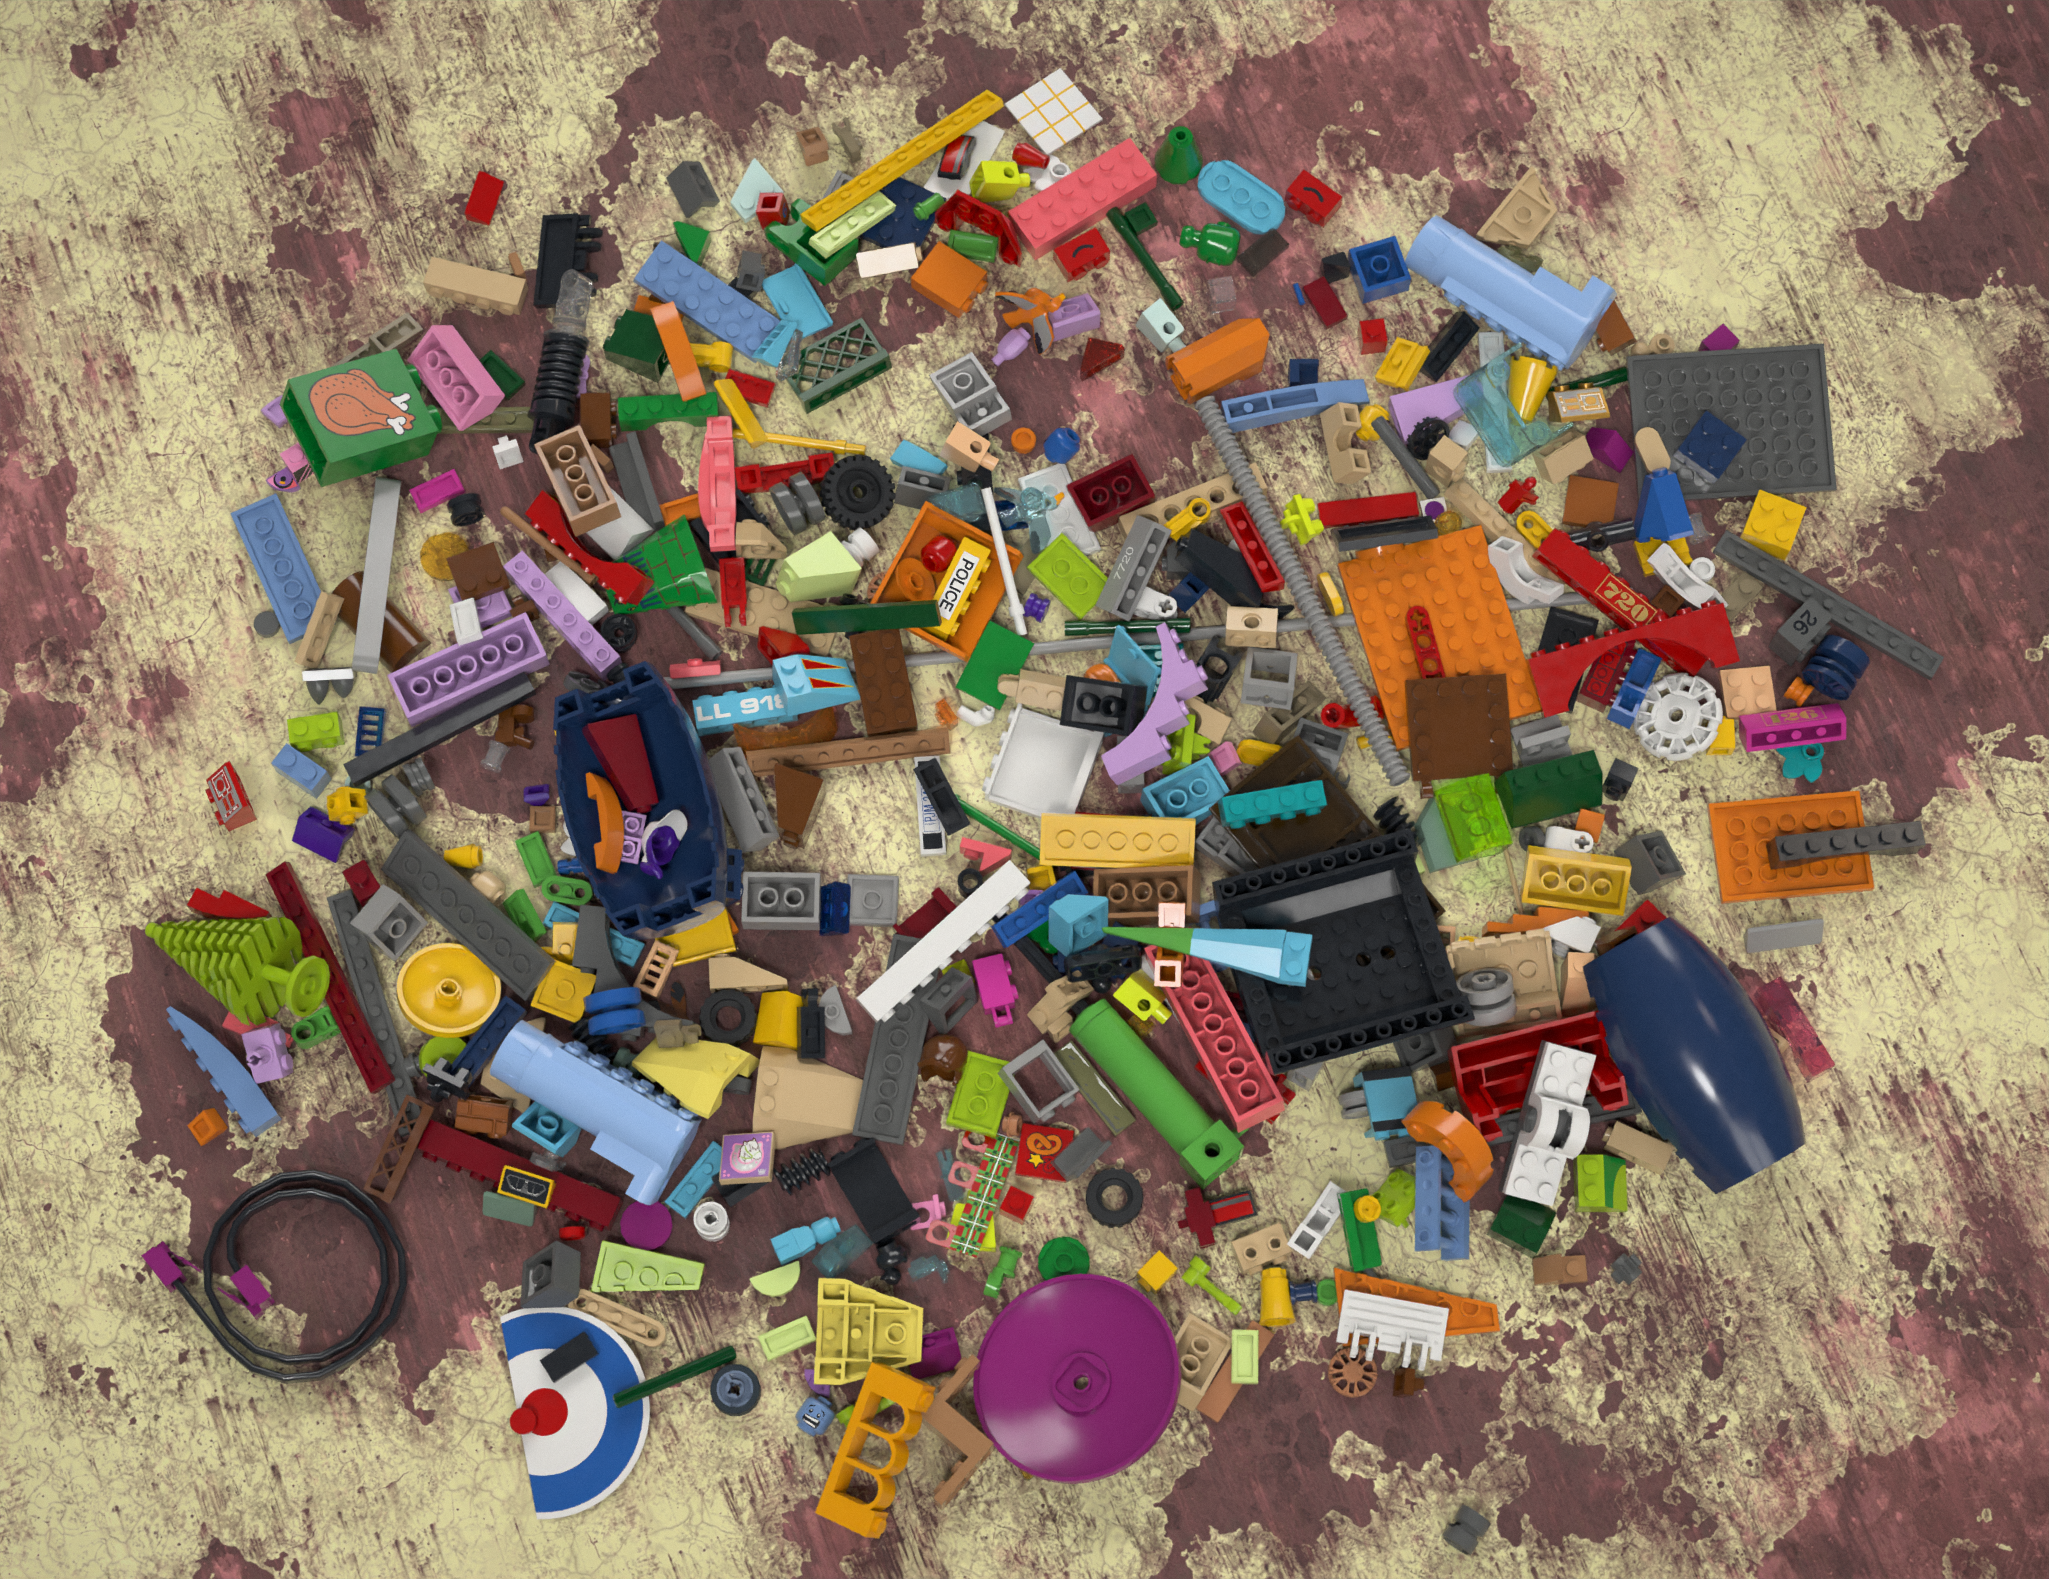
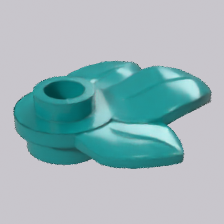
M1821 743L1776 749L1780 755L1786 758L1782 767L1784 778L1795 779L1804 775L1812 783L1820 777L1823 769L1820 760L1824 755V748ZM1812 749L1815 755L1809 756L1806 750Z

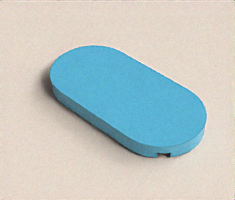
M1228 160L1210 162L1201 170L1197 186L1200 196L1206 203L1254 234H1268L1280 227L1285 217V206L1282 197L1275 190Z

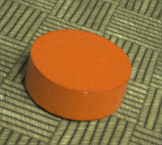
M1018 428L1012 434L1011 445L1018 453H1029L1036 445V436L1029 428Z

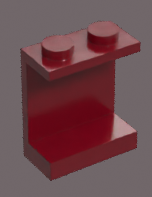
M938 887L931 893L932 898L899 926L895 923L892 926L893 932L898 935L923 939L957 906Z

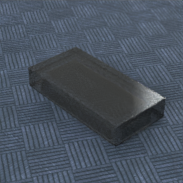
M1271 228L1237 257V261L1254 277L1288 249L1289 243L1274 228Z

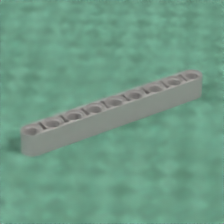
M376 477L351 671L377 674L401 480Z

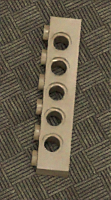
M1256 462L1252 463L1248 468L1252 469V475L1256 477L1255 481L1259 482V488L1263 490L1262 495L1266 496L1268 489ZM1227 473L1119 517L1118 526L1126 540L1137 515L1163 526L1168 522L1165 516L1170 514L1176 516L1196 498H1203L1209 502L1211 517L1207 523H1210L1219 518V515H1221L1220 509L1243 501V496L1233 491L1236 488V483L1232 481L1233 476ZM1218 496L1223 501L1221 503H1214L1210 499ZM1197 506L1200 511L1193 512V514L1198 517L1204 516L1207 512L1206 508Z

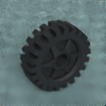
M848 456L837 461L825 473L820 485L822 487L820 491V497H822L821 505L822 507L825 506V513L827 516L830 515L832 517L831 520L834 523H839L840 527H847L849 530H856L859 527L864 530L878 524L890 513L889 511L894 505L893 500L896 495L894 493L895 483L891 481L893 479L891 473L888 474L886 472L887 468L879 464L880 461L877 459L872 460L870 456ZM854 487L861 489L862 498L855 497L853 494Z

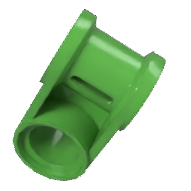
M329 1006L323 1007L311 1016L297 1022L291 1030L295 1044L301 1049H310L341 1033ZM304 1030L311 1032L309 1038L305 1040L298 1039L300 1032Z

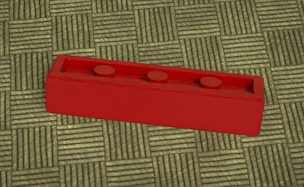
M1243 501L1220 509V513L1262 592L1283 590L1285 581Z

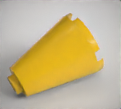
M1515 356L1510 357L1507 417L1511 419V424L1525 427L1526 423H1532L1557 375L1558 368L1553 365L1552 369L1546 367L1547 362L1520 356L1517 361Z

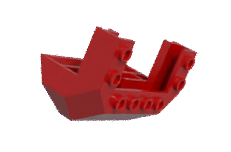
M1598 1010L1453 1046L1447 1051L1452 1080L1462 1115L1477 1128L1486 1142H1491L1495 1138L1503 1136L1500 1127L1494 1120L1495 1118H1499V1115L1506 1113L1507 1110L1522 1109L1542 1040L1596 1055L1587 1090H1590L1604 1111L1617 1110L1621 1106L1629 1104L1625 1077L1609 1056L1608 1045L1604 1038L1606 1037L1605 1028L1602 1021L1598 1022L1595 1014L1599 1012Z

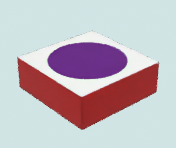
M1444 497L1419 502L1421 515L1431 516L1435 525L1449 522Z

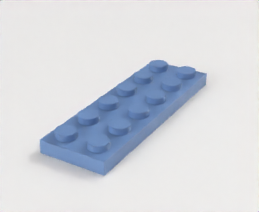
M662 240L633 281L664 303L674 301L679 313L722 342L733 345L734 350L755 364L757 361L752 358V355L780 322L778 318Z
M276 493L230 514L289 644L303 639L321 590Z

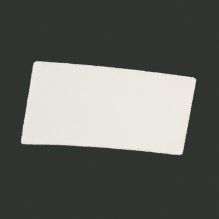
M982 121L962 134L975 136L976 145L968 157L969 166L961 180L938 177L939 162L924 188L934 193L937 192L946 199L957 189L969 195L971 193L970 179L981 161H989L1004 134V130Z

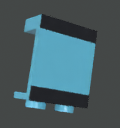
M1410 1066L1362 1071L1353 1078L1354 1087H1363L1371 1129L1364 1133L1365 1138L1374 1137L1375 1141L1389 1139L1390 1135L1398 1134L1399 1138L1410 1136L1407 1128L1401 1122L1417 1105Z

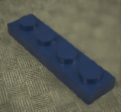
M505 996L451 1064L453 1069L449 1074L454 1076L459 1068L470 1071L473 1079L468 1086L469 1088L499 1050L512 1028L528 1012Z

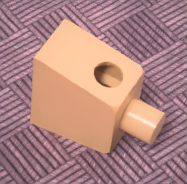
M958 421L939 455L971 472H976L979 465L993 472L999 461V458L987 452L991 444L988 440Z

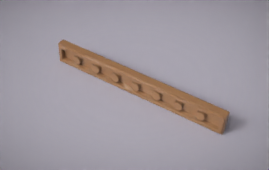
M948 727L746 751L753 777L775 775L774 766L776 763L802 772L950 754Z

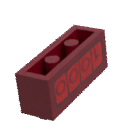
M1636 640L1616 645L1595 659L1576 698L1577 702L1601 713L1604 712L1606 706L1612 707L1617 693L1613 692L1616 684L1622 686L1628 673L1623 669L1626 663L1632 664L1637 650L1633 649Z

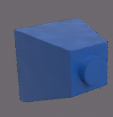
M1663 467L1652 470L1653 474L1645 475L1634 521L1635 541L1639 543L1649 542L1650 537H1653L1655 540L1671 541L1694 535L1676 473Z

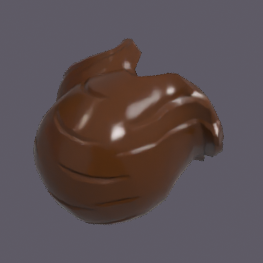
M948 1034L937 1035L929 1039L923 1046L921 1060L917 1063V1066L921 1069L922 1080L927 1082L931 1077L937 1075L944 1081L951 1082L953 1086H956L963 1077V1069L968 1060L967 1047L961 1039Z

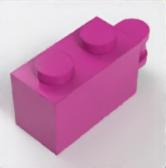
M1002 953L973 960L972 968L984 1014H992L995 1028L1013 1024L1010 1009L1015 1008L1014 1000L1018 999V993L1015 984L1010 985L1008 976L1012 975L1009 960L1004 961ZM1005 1010L1006 1015L997 1017L996 1012Z

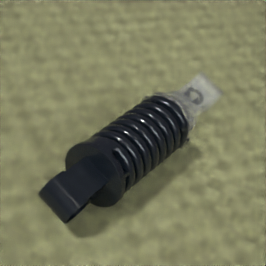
M574 269L566 271L561 278L556 312L552 319L553 329L543 333L542 357L539 361L540 366L538 367V375L534 386L535 392L533 393L531 407L527 415L529 419L534 421L529 449L536 455L538 454L534 444L564 432L565 428L572 427L575 421L574 412L576 407L574 404L577 402L576 395L579 393L578 386L581 383L579 378L583 373L581 370L584 367L583 360L586 357L587 347L590 344V341L583 335V332L587 327L586 318L589 312L593 282Z

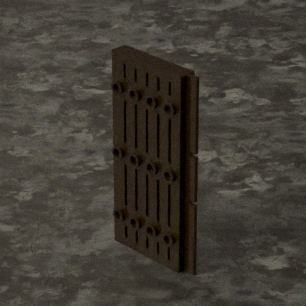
M1299 735L1294 737L1223 796L1238 795L1318 780L1323 782L1327 805L1319 814L1306 816L1305 813L1296 814L1295 818L1281 820L1280 817L1271 818V822L1256 825L1255 821L1248 822L1245 827L1231 829L1230 826L1224 827L1258 869L1383 836ZM1217 801L1209 808V811L1222 825ZM1423 884L1436 920L1446 910ZM1385 948L1380 952L1381 956L1386 960L1395 955L1389 948ZM1359 955L1356 958V962L1358 965L1365 967L1370 964V959L1365 955Z

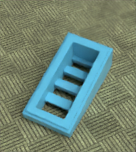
M781 320L754 352L752 358L765 366L778 367L798 323Z

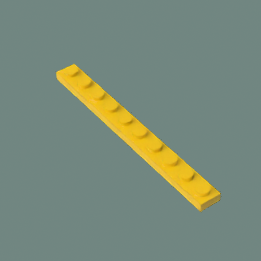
M989 90L984 91L801 213L802 222L816 232L863 202L866 198L975 127L987 117L993 115L1004 107L1003 100Z

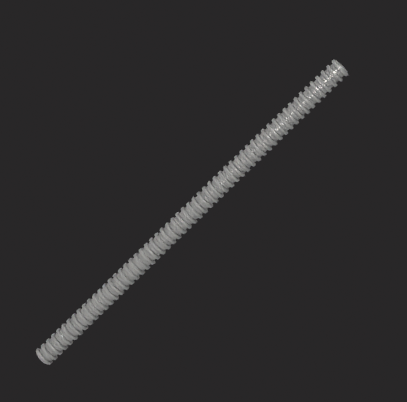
M1214 396L1201 398L1194 407L1196 410H1199L1198 415L1202 417V423H1206L1205 429L1209 430L1208 434L1212 437V442L1216 443L1215 448L1219 450V456H1223L1221 458L1222 462L1226 463L1225 467L1229 469V475L1233 476L1232 481L1236 483V489H1240L1239 494L1243 496L1242 500L1246 502V508L1250 509L1249 514L1253 516V521L1257 522L1256 527L1260 529V535L1264 536L1263 541L1267 542L1266 547L1271 549L1269 552L1274 556V562H1278L1277 567L1281 569L1280 573L1284 576V581L1288 582L1287 587L1291 589V595L1295 596L1294 601L1298 603L1297 607L1302 609L1301 614L1305 616V622L1309 623L1308 628L1312 629V636H1316L1315 641L1319 643V649L1323 650L1322 655L1326 656V663H1330L1329 668L1333 670V676L1337 677L1336 682L1341 684L1339 688L1344 690L1343 696L1347 697V703L1351 704V711H1355L1354 717L1358 718L1357 723L1362 725L1360 728L1362 731H1365V738H1369L1368 744L1372 745V752H1376L1375 757L1379 759V765L1383 766L1382 771L1387 773L1385 775L1386 779H1390L1389 784L1394 787L1405 783L1410 778V773H1406L1407 768L1402 765L1403 760L1398 758L1400 756L1399 752H1395L1396 746L1391 744L1393 741L1391 738H1388V731H1384L1385 725L1381 724L1382 719L1377 717L1378 712L1374 711V704H1370L1371 698L1367 697L1368 692L1363 690V683H1359L1361 679L1356 676L1357 671L1352 669L1354 666L1352 663H1349V656H1345L1347 652L1345 649H1342L1343 644L1338 642L1340 639L1338 636H1335V629H1331L1332 623L1328 622L1329 617L1324 615L1326 612L1324 609H1321V602H1317L1318 596L1314 595L1315 590L1310 588L1312 585L1310 582H1307V575H1303L1305 571L1303 568H1300L1301 563L1297 561V556L1293 555V548H1289L1291 544L1286 541L1287 536L1283 535V529L1279 528L1280 523L1276 521V515H1272L1273 509L1269 508L1270 504L1266 501V496L1262 495L1263 490L1259 488V482L1255 481L1256 477L1252 475V469L1248 468L1249 463L1245 462L1246 457L1242 455V450L1238 448L1239 444L1235 442V436L1231 435L1232 430L1228 429L1229 425L1225 422V417L1221 416L1222 411L1218 409V403L1215 402Z

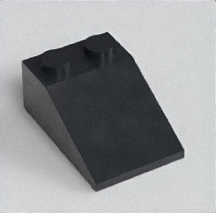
M1066 675L1060 725L1129 736L1143 720L1147 686Z

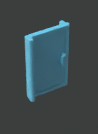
M796 263L793 267L763 280L762 287L781 320L798 323L792 335L794 342L799 343L801 339L833 325L831 317L803 269Z
M1118 625L1114 633L1108 658H1105L1103 662L1116 673L1122 683L1147 686L1145 706L1150 705L1158 674H1161L1162 669L1152 662L1126 633L1127 630L1123 626Z

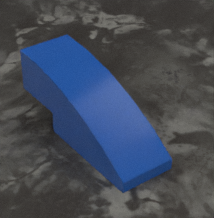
M1640 648L1638 649L1608 714V720L1630 729L1662 658Z

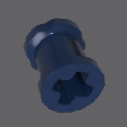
M1311 1279L1310 1282L1295 1284L1293 1281H1289L1292 1305L1301 1301L1317 1303L1315 1279Z

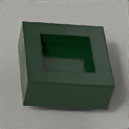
M1146 202L1124 213V217L1136 236L1158 224L1157 219Z

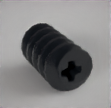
M1398 796L1384 802L1374 813V819L1377 821L1381 820L1379 827L1386 829L1385 835L1409 829L1415 825L1414 821L1406 823L1407 818L1410 816L1409 813L1400 814L1404 808L1403 804L1395 806V803L1399 800ZM1420 830L1412 831L1417 847L1425 840V838L1417 840L1416 837L1421 833Z
M591 1017L578 1020L568 1027V1030L573 1031L571 1034L572 1038L588 1047L587 1051L595 1056L596 1054H601L610 1060L609 1064H613L612 1060L617 1053H608L613 1045L612 1043H603L608 1038V1035L589 1034L587 1021Z
M819 1145L818 1153L812 1149L808 1150L809 1158L800 1154V1163L796 1162L793 1158L790 1159V1168L784 1163L780 1164L781 1173L773 1168V1173L780 1187L790 1196L793 1195V1186L799 1191L803 1190L802 1181L811 1186L812 1176L818 1181L821 1180L820 1172L830 1176V1167Z

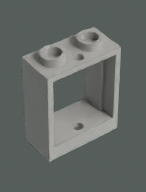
M1248 647L1241 703L1291 710L1298 653ZM1251 670L1288 674V683L1250 678Z
M1044 1040L1005 1065L998 1072L1000 1078L1033 1123L1040 1119L1043 1123L1056 1114L1054 1109L1060 1105L1063 1108L1069 1106L1076 1100L1074 1095L1080 1090ZM1039 1057L1065 1092L1040 1111L1036 1109L1013 1077L1014 1074Z

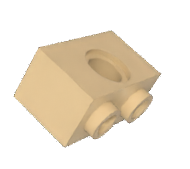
M1444 435L1429 453L1425 472L1449 488L1453 482L1457 483L1464 476V469L1468 465L1466 462L1468 452Z
M1228 606L1226 645L1276 648L1278 609Z

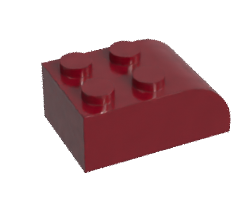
M1133 454L1066 485L1069 495L1091 532L1107 529L1117 524L1120 516L1155 503V494Z

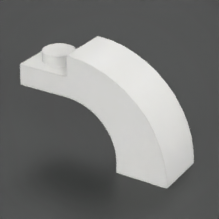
M1501 536L1488 546L1489 560L1496 569L1500 583L1518 600L1530 604L1535 599H1538L1540 602L1550 604L1564 593L1563 584L1542 577L1530 568L1523 554V543Z
M1330 1181L1287 1245L1310 1259L1340 1215L1337 1193L1346 1191Z

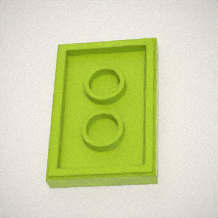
M1063 533L1026 568L1079 621L1096 605L1108 579Z
M968 1051V1060L963 1069V1077L957 1084L946 1125L996 1139L1010 1092L998 1075V1072L1010 1062Z

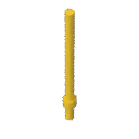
M733 428V438L745 439L740 429ZM764 432L768 438V443L835 451V454L845 455V453L865 455L866 445L847 443V440L837 439L835 442Z

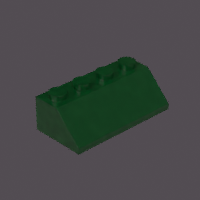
M1594 750L1507 771L1494 782L1511 829L1577 813L1580 809L1589 810L1602 805L1603 773Z

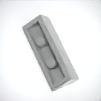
M1820 918L1748 928L1743 935L1746 952L1755 953L1820 944L1823 937L1824 921Z

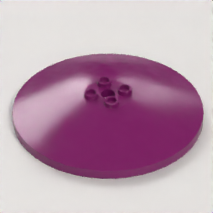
M1073 1274L1052 1278L1031 1287L1002 1310L988 1329L977 1354V1359L980 1360V1368L974 1371L973 1377L976 1411L984 1432L994 1443L996 1449L1013 1465L1036 1478L1062 1484H1080L1102 1480L1127 1469L1155 1445L1167 1428L1177 1405L1181 1386V1360L1179 1349L1169 1324L1161 1312L1141 1292L1128 1284L1106 1276ZM1082 1377L1088 1378V1385L1085 1389H1076L1078 1379Z

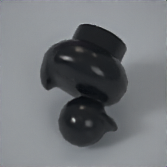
M890 1239L876 1247L878 1255L875 1262L879 1269L884 1270L880 1280H884L888 1285H896L901 1280V1273L895 1266L902 1262L907 1263L908 1253L903 1246L897 1245L895 1239Z

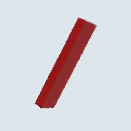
M1416 492L1317 503L1318 518L1321 520L1324 529L1343 527V525H1358V523L1392 521L1394 518L1401 520L1407 519L1409 516L1419 517Z

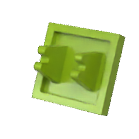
M1186 715L1190 724L1167 735L1172 747L1168 750L1172 759L1161 764L1163 765L1162 774L1171 775L1190 765L1192 760H1198L1200 758L1198 754H1208L1210 752L1203 744L1208 745L1211 740L1194 733L1196 715Z
M1398 1168L1388 1176L1383 1185L1371 1195L1379 1201L1381 1206V1213L1378 1218L1397 1228L1400 1225L1405 1229L1409 1226L1406 1218L1415 1209L1416 1177Z

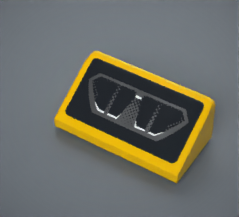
M505 1165L497 1193L547 1209L556 1183L551 1179Z

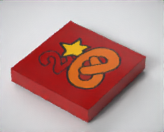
M1023 1123L1015 1176L1067 1183L1050 1162L1073 1140L1074 1131Z

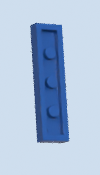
M1073 871L990 927L1002 946L1007 948L1049 920V906L1053 902L1062 899L1068 894L1086 895L1088 891L1077 873Z

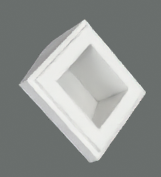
M1459 420L1449 432V439L1467 451L1478 438L1481 430L1476 426Z

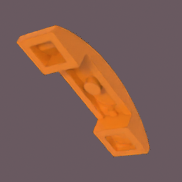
M674 301L651 308L650 311L672 368L682 401L685 402L706 395L695 357Z
M589 772L586 773L588 797L597 800L602 838L601 842L594 844L597 869L614 874L618 871L623 851L624 824L622 811L617 795L606 778Z

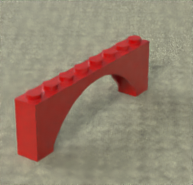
M1715 600L1701 603V609L1692 611L1691 607L1677 610V616L1668 618L1667 614L1653 617V623L1643 625V622L1639 621L1629 624V630L1619 632L1618 628L1604 631V637L1598 639L1591 635L1580 638V644L1570 646V643L1567 642L1556 645V651L1546 653L1545 649L1530 653L1531 658L1525 660L1541 708L1542 718L1569 711L1568 702L1571 694L1585 670L1604 652L1630 640L1656 638L1676 642L1700 654L1710 662L1711 668L1739 662V655L1724 603L1716 604Z

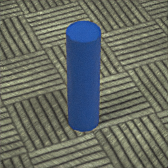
M1295 283L1293 288L1299 305H1304L1305 300L1299 284Z

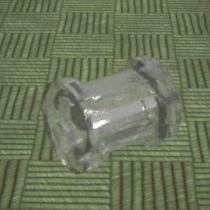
M1698 512L1689 515L1694 535H1691L1689 539L1690 544H1699L1709 539L1711 534L1705 529L1702 522V514Z
M490 740L488 743L490 746L485 759L481 760L480 765L492 772L500 773L502 769L500 766L505 755L509 754L510 748L500 742Z

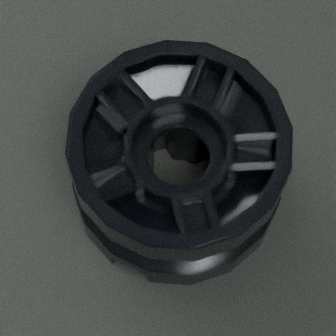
M468 493L459 495L447 503L448 511L452 514L450 518L454 526H468L484 518L483 515L486 514L484 508L480 506L482 502L479 494Z
M614 614L603 622L601 636L616 652L625 653L636 644V627L628 616ZM617 630L624 633L621 637L615 636Z

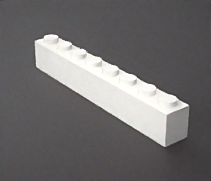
M1009 860L857 997L856 1001L876 1023L881 1019L885 1023L896 1013L893 1008L899 1002L903 1005L906 1004L915 995L912 991L919 984L923 988L934 978L931 974L938 967L943 970L953 961L950 956L958 950L962 953L970 946L972 942L969 939L976 932L979 936L982 935L991 926L989 921L995 915L1000 918L1010 909L1007 905L1014 898L1019 901L1029 892L1026 887L1030 884V881Z

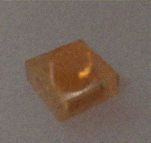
M944 699L935 704L936 713L934 716L942 727L946 725L949 731L958 726V718Z

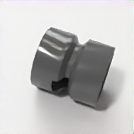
M1462 1505L1454 1516L1455 1524L1450 1523L1442 1534V1538L1460 1552L1471 1556L1478 1545L1477 1538L1485 1535L1491 1523L1472 1508Z

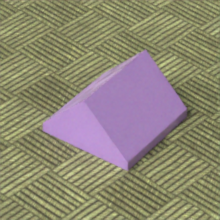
M1088 293L1063 300L1057 311L1049 312L1048 320L1054 334L1053 342L1100 328V310Z

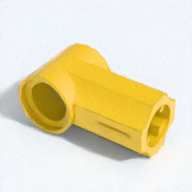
M713 342L712 345L690 343L698 367H709L710 370L719 373H726L731 369L733 345L730 343Z
M1196 498L1190 502L1188 507L1163 526L1172 530L1170 536L1177 542L1181 535L1185 536L1191 528L1196 529L1201 524L1208 522L1211 517L1210 504L1203 498ZM1197 506H1203L1207 512L1204 516L1198 517L1193 514V509Z

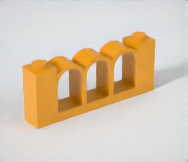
M871 1362L815 1511L816 1514L864 1537L880 1538V1535L886 1528V1519L889 1514L883 1510L891 1505L896 1492L895 1481L892 1476L903 1471L908 1463L909 1450L905 1441L912 1439L920 1430L922 1424L921 1412H927L933 1403V1394L936 1387L888 1365ZM882 1397L896 1402L904 1411V1424L896 1433L872 1423ZM869 1432L885 1439L891 1447V1459L884 1468L877 1467L859 1458ZM856 1467L870 1473L877 1481L878 1493L870 1504L846 1493Z

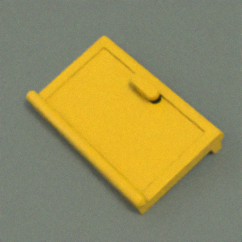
M726 907L720 915L707 923L684 932L655 938V940L679 951L673 967L712 958L717 954L736 952L728 916L729 913ZM658 950V955L660 957L667 960L669 959L670 955H667ZM660 963L659 968L664 969L665 965Z

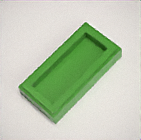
M950 230L947 246L967 259L994 263L998 237Z
M539 831L515 840L534 888L541 886L547 877L557 876Z

